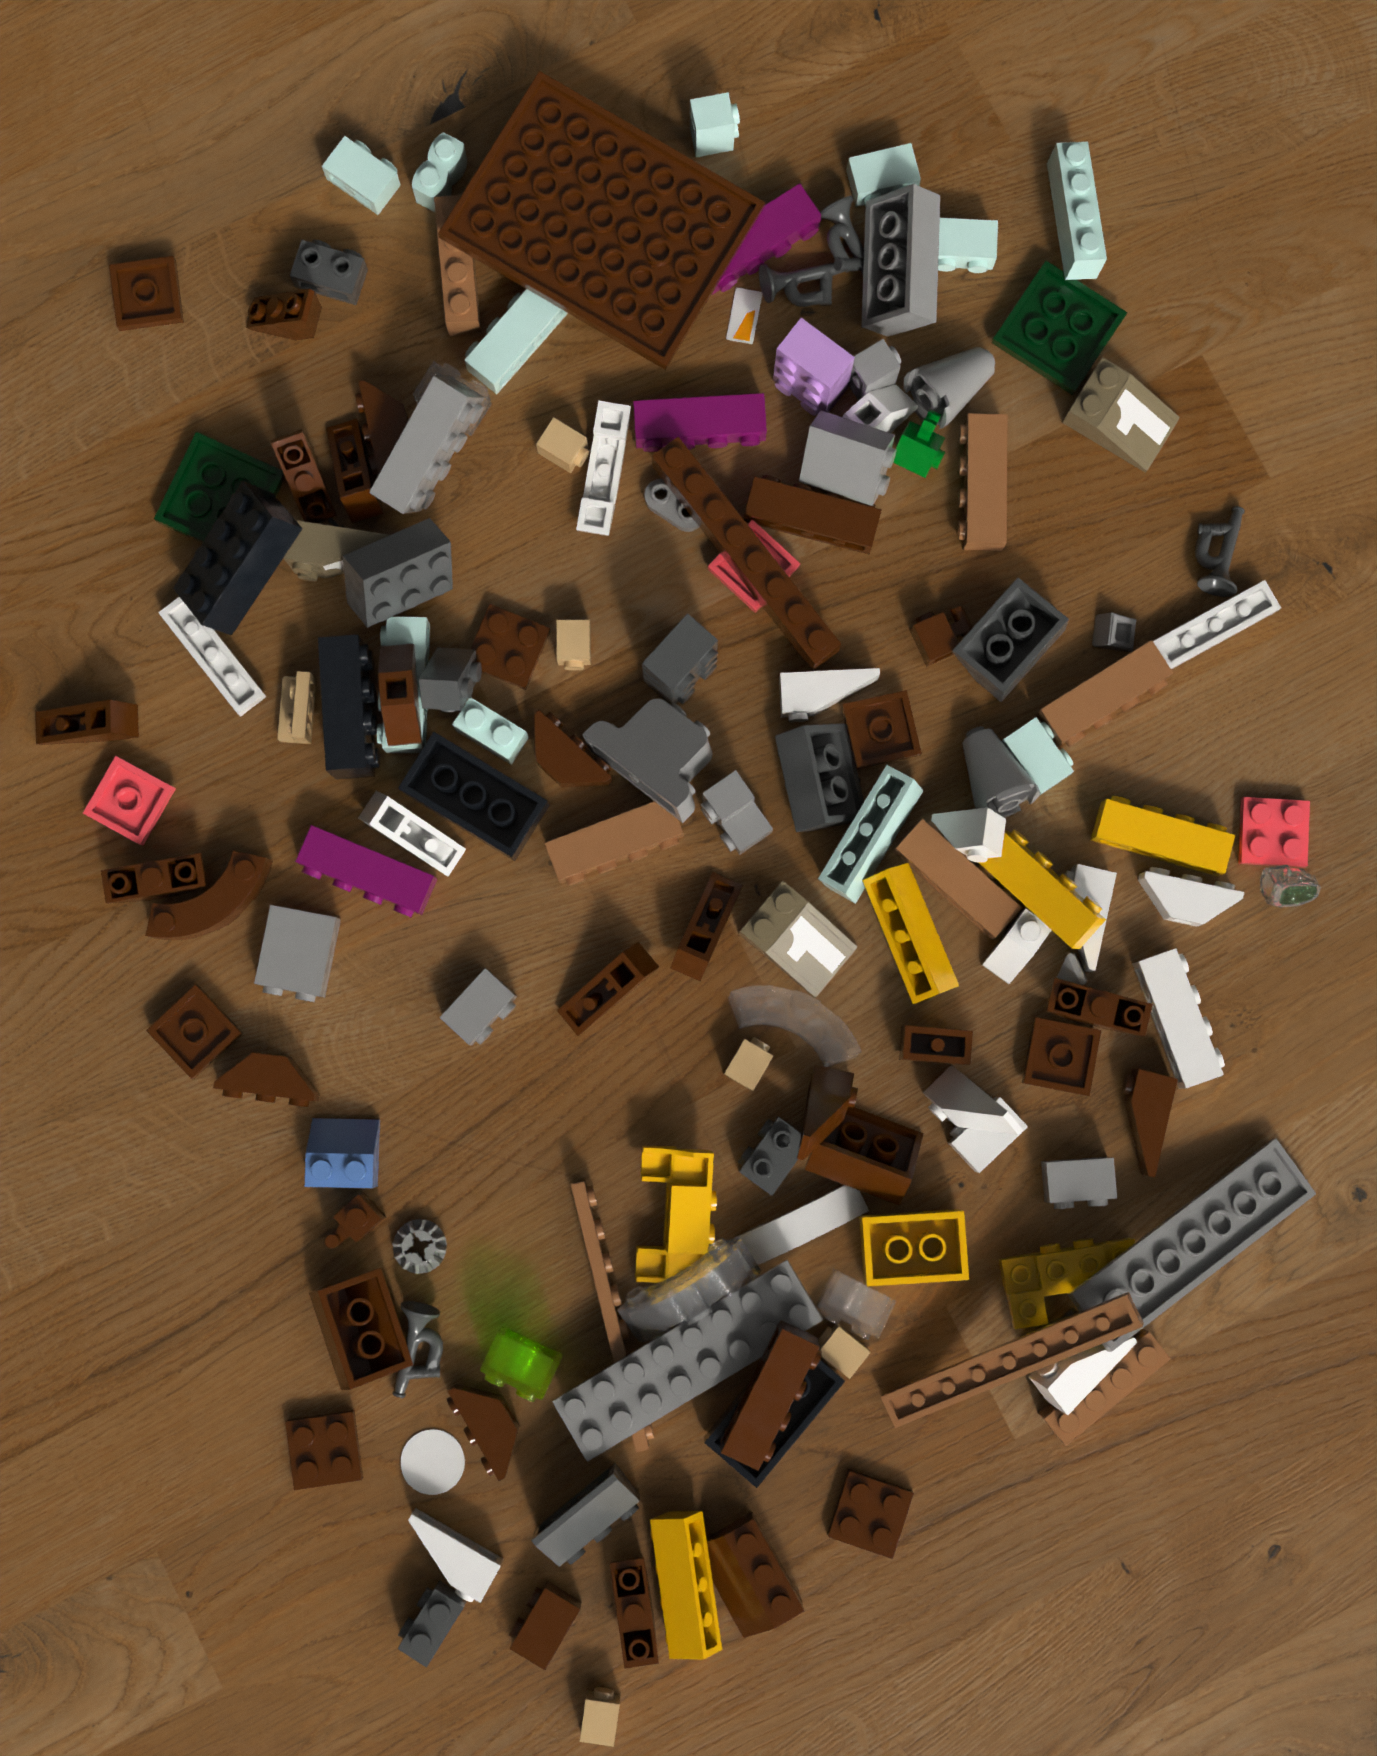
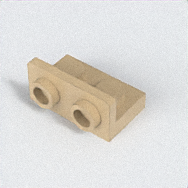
M297 671L296 677L285 676L282 679L277 736L280 742L311 744L317 679L310 672Z

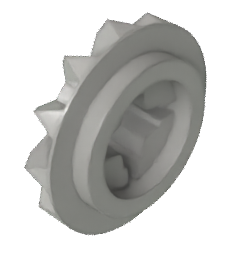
M416 1219L404 1224L397 1231L392 1243L394 1258L401 1265L402 1269L414 1274L427 1273L434 1270L443 1261L447 1250V1242L442 1230L435 1223L424 1219ZM413 1233H415L420 1241H433L424 1249L425 1261L418 1252H406V1250H409L414 1245Z

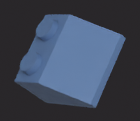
M312 1118L306 1149L304 1187H378L380 1120Z

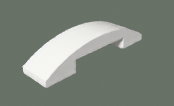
M598 400L593 429L594 436L584 494L580 504L577 531L609 536L627 440L631 406Z
M842 1185L824 1194L822 1197L735 1237L734 1240L747 1268L750 1269L799 1247L869 1210L859 1190Z

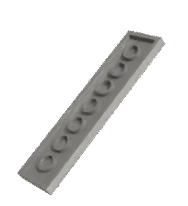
M1277 1138L1272 1139L1067 1295L1079 1312L1129 1292L1143 1320L1144 1325L1142 1328H1144L1316 1195V1192ZM1142 1328L1102 1344L1107 1352H1113Z
M787 1259L557 1397L552 1402L588 1462L761 1358L780 1320L806 1331L821 1322L823 1318Z

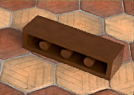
M762 475V478L754 476L744 513V521L746 523L753 519L761 527L870 554L882 509L875 508V504L870 506L858 501L856 503L844 500V496L832 492H825V495L813 492L810 486L795 483L793 486L782 484L780 479L770 475Z
M782 1320L779 1321L720 1440L721 1454L758 1471L763 1461L767 1463L770 1461L776 1447V1443L773 1441L779 1430L783 1432L786 1429L791 1418V1412L788 1410L794 1399L799 1401L807 1384L804 1378L809 1368L814 1370L821 1358L822 1351L819 1350L820 1345L816 1336Z

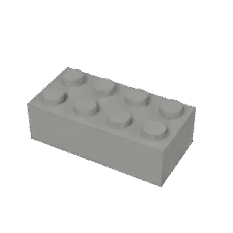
M911 184L866 201L861 327L890 337L936 323L940 225L939 194L916 184Z
M433 376L369 493L402 514L422 511V509L426 510L435 497L436 493L433 492V489L438 480L443 481L451 469V464L448 462L453 453H458L467 440L465 432L470 423L475 424L484 409L481 404L485 397L453 377Z

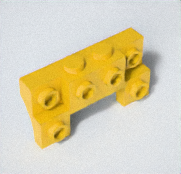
M642 1145L640 1180L666 1183L663 1246H636V1282L663 1283L685 1288H706L709 1244H714L715 1227L714 1224H710L711 1211L716 1210L717 1205L716 1191L712 1190L714 1153L711 1150Z
M1130 1237L1094 1243L1093 1238L1073 1241L1074 1247L1060 1249V1244H1048L1040 1246V1252L1000 1258L1001 1276L1013 1328L1020 1329L1048 1324L1044 1301L1045 1296L1070 1293L1132 1246L1135 1240Z

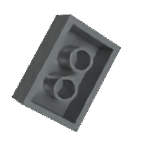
M430 518L343 555L347 604L367 628L453 589L451 541Z
M687 613L642 663L644 682L668 704L680 702L683 705L695 692L693 687L700 677L706 680L716 669L718 640Z

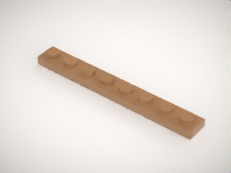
M584 1180L572 1183L571 1188L613 1360L616 1363L632 1353H627L624 1339L630 1338L626 1319H619L616 1306L622 1305L618 1286H611L608 1273L614 1272L610 1253H603L600 1240L606 1238L602 1220H595L592 1210L593 1206H597L593 1186L587 1187ZM652 1424L632 1435L636 1453L649 1449V1440L654 1439Z
M1127 1292L883 1393L881 1399L894 1427L897 1428L1142 1328L1144 1323L1130 1293Z

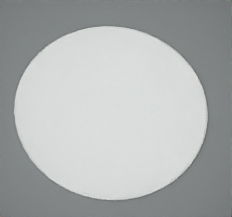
M436 1429L421 1431L406 1443L402 1451V1474L407 1483L420 1493L428 1495L444 1493L454 1487L463 1474L465 1458L462 1447L447 1432Z

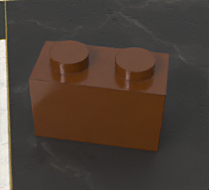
M902 1026L899 1060L970 1065L973 1031Z
M546 1581L542 1589L536 1587L526 1604L531 1608L525 1619L518 1617L508 1635L513 1638L510 1650L546 1670L578 1615L582 1601Z

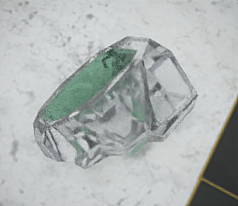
M1288 865L1264 868L1260 877L1261 893L1266 903L1280 908L1295 907L1309 903L1318 897L1321 886L1314 875L1302 868L1292 869Z

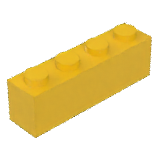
M1111 796V800L1105 799L1100 803L1090 841L1217 877L1226 873L1235 839L1234 834L1226 832V827L1213 823H1207V827L1194 823V818L1182 814H1175V818L1163 815V810L1155 806L1143 805V809L1131 806L1129 799L1118 796Z
M1015 829L1012 832L1005 830L1002 856L987 858L986 862L978 863L1072 949H1080L1105 922L1106 919L1100 914L1102 907L1089 896L1083 899L1075 891L1078 886L1068 876L1062 873L1059 877L1050 869L1053 863L1039 851L1034 854L1028 849L1026 845L1029 841Z
M909 863L888 868L862 880L912 1003L916 1004L958 987V981Z
M703 1511L667 1512L650 1519V1534L654 1545L655 1570L659 1580L660 1605L664 1616L665 1641L668 1645L669 1659L704 1660L721 1651L722 1643Z

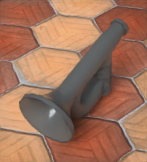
M847 196L824 208L820 212L821 218L835 224L827 233V243L835 259V270L861 271L863 275L864 248L850 220V207L854 198L853 196ZM840 237L846 241L854 258L848 257Z
M828 263L782 273L772 270L766 264H761L759 267V281L767 303L773 302L776 294L784 288L787 299L798 307L816 304L829 306L832 305L833 276L842 272L848 273L849 271H836L834 263ZM820 279L819 291L802 294L797 290L798 284L802 282Z
M1238 506L1232 507V514L1228 523H1198L1195 557L1202 567L1213 571L1207 576L1200 577L1197 584L1202 591L1214 596L1230 597L1237 591V586L1229 577V567L1240 531L1242 515L1245 513V510ZM1212 535H1223L1224 539L1219 555L1216 557L1210 556L1208 549Z
M404 1301L400 1305L401 1310L408 1319L406 1344L413 1364L419 1343L428 1342L430 1349L425 1366L413 1365L398 1371L395 1390L392 1394L400 1398L406 1396L405 1391L410 1379L440 1378L443 1341L435 1330L424 1328L429 1321L440 1316V1311L431 1305L415 1301Z

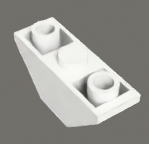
M895 384L869 391L843 415V418L891 433L918 409V405Z
M1150 867V871L1140 873L1138 878L1139 883L1164 920L1196 927L1216 917L1242 900L1244 892L1234 890V884L1216 881L1215 885L1202 883L1203 878L1183 874L1181 879L1169 876L1170 871L1162 868Z

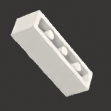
M1177 948L1132 963L1146 1002L1153 1004L1151 1015L1173 1075L1178 1079V1088L1186 1089L1223 1076L1221 1068L1225 1066L1224 1059L1218 1048L1214 1049L1209 1037L1213 1035L1212 1027L1207 1017H1202L1198 1007V1004L1201 1003L1200 995L1195 985L1190 986L1186 973L1189 972V967L1185 956L1182 953L1178 954Z

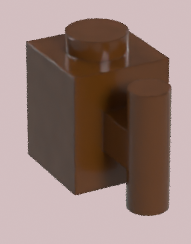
M963 606L956 607L950 611L955 620V623L950 625L944 612L934 615L932 611L915 619L916 624L913 625L910 633L926 667L954 655L953 649L958 645L956 638L960 636L964 638L973 628Z
M364 1192L360 1193L333 1217L340 1226L325 1238V1245L328 1248H335L343 1244L349 1236L355 1242H358L380 1224L386 1216Z

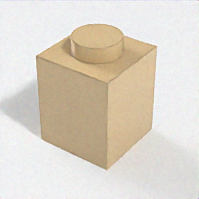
M554 417L536 443L538 454L569 473H572L575 466L580 468L589 455L587 437Z
M557 620L558 665H564L565 670H583L584 665H591L590 620Z
M755 1037L752 1038L751 1042L744 1039L724 1075L754 1091L773 1058V1055L768 1053L770 1046Z
M837 1323L833 1328L827 1326L818 1336L819 1350L822 1351L821 1356L849 1379L871 1353L865 1345Z
M596 1687L594 1691L587 1690L579 1742L614 1747L621 1695H616L614 1690L604 1687Z

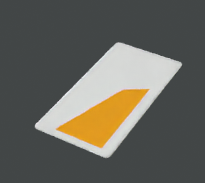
M743 288L735 289L726 336L727 340L753 344L762 292Z

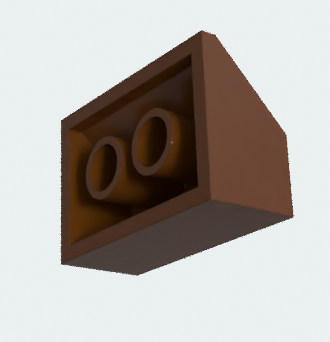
M848 1107L844 1120L809 1154L805 1170L900 1205L912 1181L924 1133L858 1108Z
M381 1268L309 1292L341 1390H351L413 1366Z
M753 1511L707 1537L713 1583L743 1638L775 1629L805 1612L803 1602Z

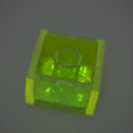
M502 1326L496 1334L480 1371L486 1374L484 1379L499 1387H503L506 1383L517 1388L516 1394L534 1402L536 1398L543 1400L564 1354Z

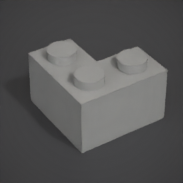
M736 770L702 793L703 803L701 804V811L711 825L717 822L724 833L720 835V838L728 850L731 852L736 849L738 854L741 855L770 835L773 828L755 804L754 795Z

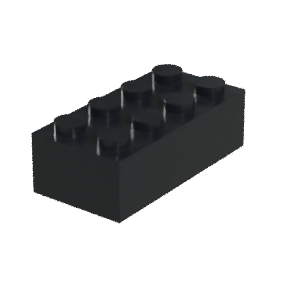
M242 481L236 492L231 496L229 503L218 520L213 524L209 534L196 550L194 557L183 574L178 578L173 589L202 626L233 635L303 528L273 493Z
M359 635L318 637L326 771L336 780L375 777V768H380L379 749L375 748L373 743V735H377L378 726L377 716L373 715L371 710V703L376 702L375 684L371 683L369 677V670H374L372 650L369 651L368 644H364Z
M435 732L432 733L398 787L403 794L513 861H516L550 806L546 799Z
M820 1358L814 1370L809 1368L804 1378V1381L807 1382L804 1393L799 1401L793 1400L788 1410L791 1412L789 1423L783 1432L778 1431L773 1441L776 1443L774 1453L768 1463L763 1461L759 1471L721 1454L720 1440L748 1384L704 1436V1443L752 1485L758 1488L844 1384L845 1380L841 1374L822 1358Z

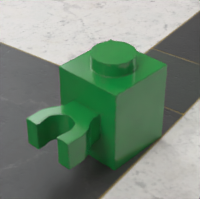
M930 409L921 426L912 421L909 422L896 447L897 452L893 463L926 478L931 467L936 470L938 469L945 455V451L940 449L945 437L934 432L941 414Z

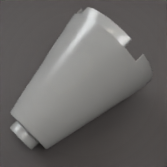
M975 347L912 369L904 377L905 393L911 391L913 401L918 405V409L914 412L923 421L931 409L941 414L937 424L940 426L939 429L946 427L992 377L995 372V359L988 350Z
M980 726L966 733L967 738L964 739L962 745L975 809L988 807L1006 818L1021 811L1019 804L1025 800L1032 804L1040 796V790L1036 783L992 729H984L983 726Z

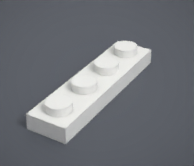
M1264 580L1153 642L1169 667L1173 669L1279 611L1281 606Z
M180 597L158 612L240 717L267 697L216 631L202 626Z

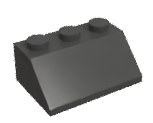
M1017 578L953 649V653L975 681L1002 702L1063 634L1069 619L1021 579Z
M846 723L804 725L776 735L778 755L796 832L821 830L852 823L863 805L864 799Z
M614 1463L535 1528L531 1541L559 1567L566 1561L571 1565L586 1552L583 1547L594 1539L598 1543L612 1531L610 1525L620 1517L625 1521L639 1509L637 1503L640 1501V1494L618 1465Z

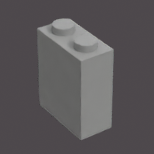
M820 411L809 428L799 482L873 506L879 495H885L889 486L890 477L886 476L887 468L892 467L897 449L892 448L895 435Z
M270 905L254 984L263 986V993L282 996L283 990L296 992L295 999L315 1002L316 996L325 998L341 920L337 917Z

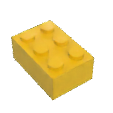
M952 1209L859 1216L863 1280L867 1287L969 1280L965 1215L963 1210Z

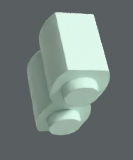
M444 132L434 139L428 151V160L418 167L412 179V189L416 203L435 212L434 197L451 196L452 185L461 179L467 167V156L463 142Z

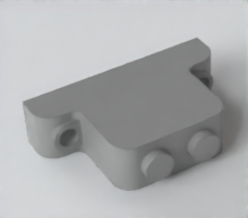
M652 699L621 728L605 721H599L592 724L583 733L586 744L593 754L600 757L606 764L680 822L684 823L694 812L695 802L692 796L696 790L689 782L710 762L713 752L708 740L710 731L701 722H692L688 719L680 706L675 703L670 705L662 699Z

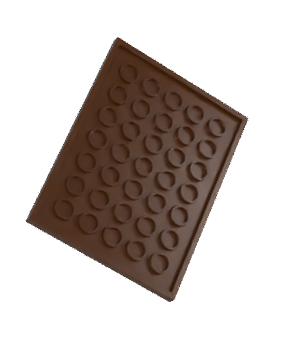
M539 71L441 227L438 235L445 242L666 370L763 211L765 202Z

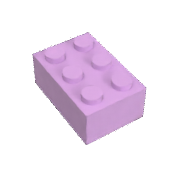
M800 318L777 347L773 381L776 382L775 386L780 392L786 396L792 394L799 399L801 406L808 413L814 416L820 411L829 413L848 389L855 357L803 318Z

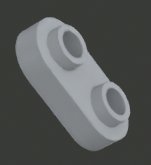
M656 479L648 484L645 489V503L652 512L681 531L691 532L699 528L692 517L682 515V511L685 509L662 479ZM663 490L667 493V496L664 499H657L655 493Z

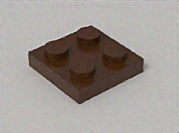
M174 256L109 265L116 326L119 331L184 323L177 263Z
M489 604L471 649L476 650L477 662L481 663L482 673L526 690L551 629Z
M907 690L842 704L856 770L921 756L922 752Z
M196 984L146 1030L191 1079H195L243 1034L217 1004Z
M1035 1017L1032 1024L1022 1083L1090 1096L1101 1030Z
M355 1410L291 1419L285 1422L294 1490L354 1482L363 1479Z
M848 1469L829 1527L828 1537L893 1559L914 1492Z

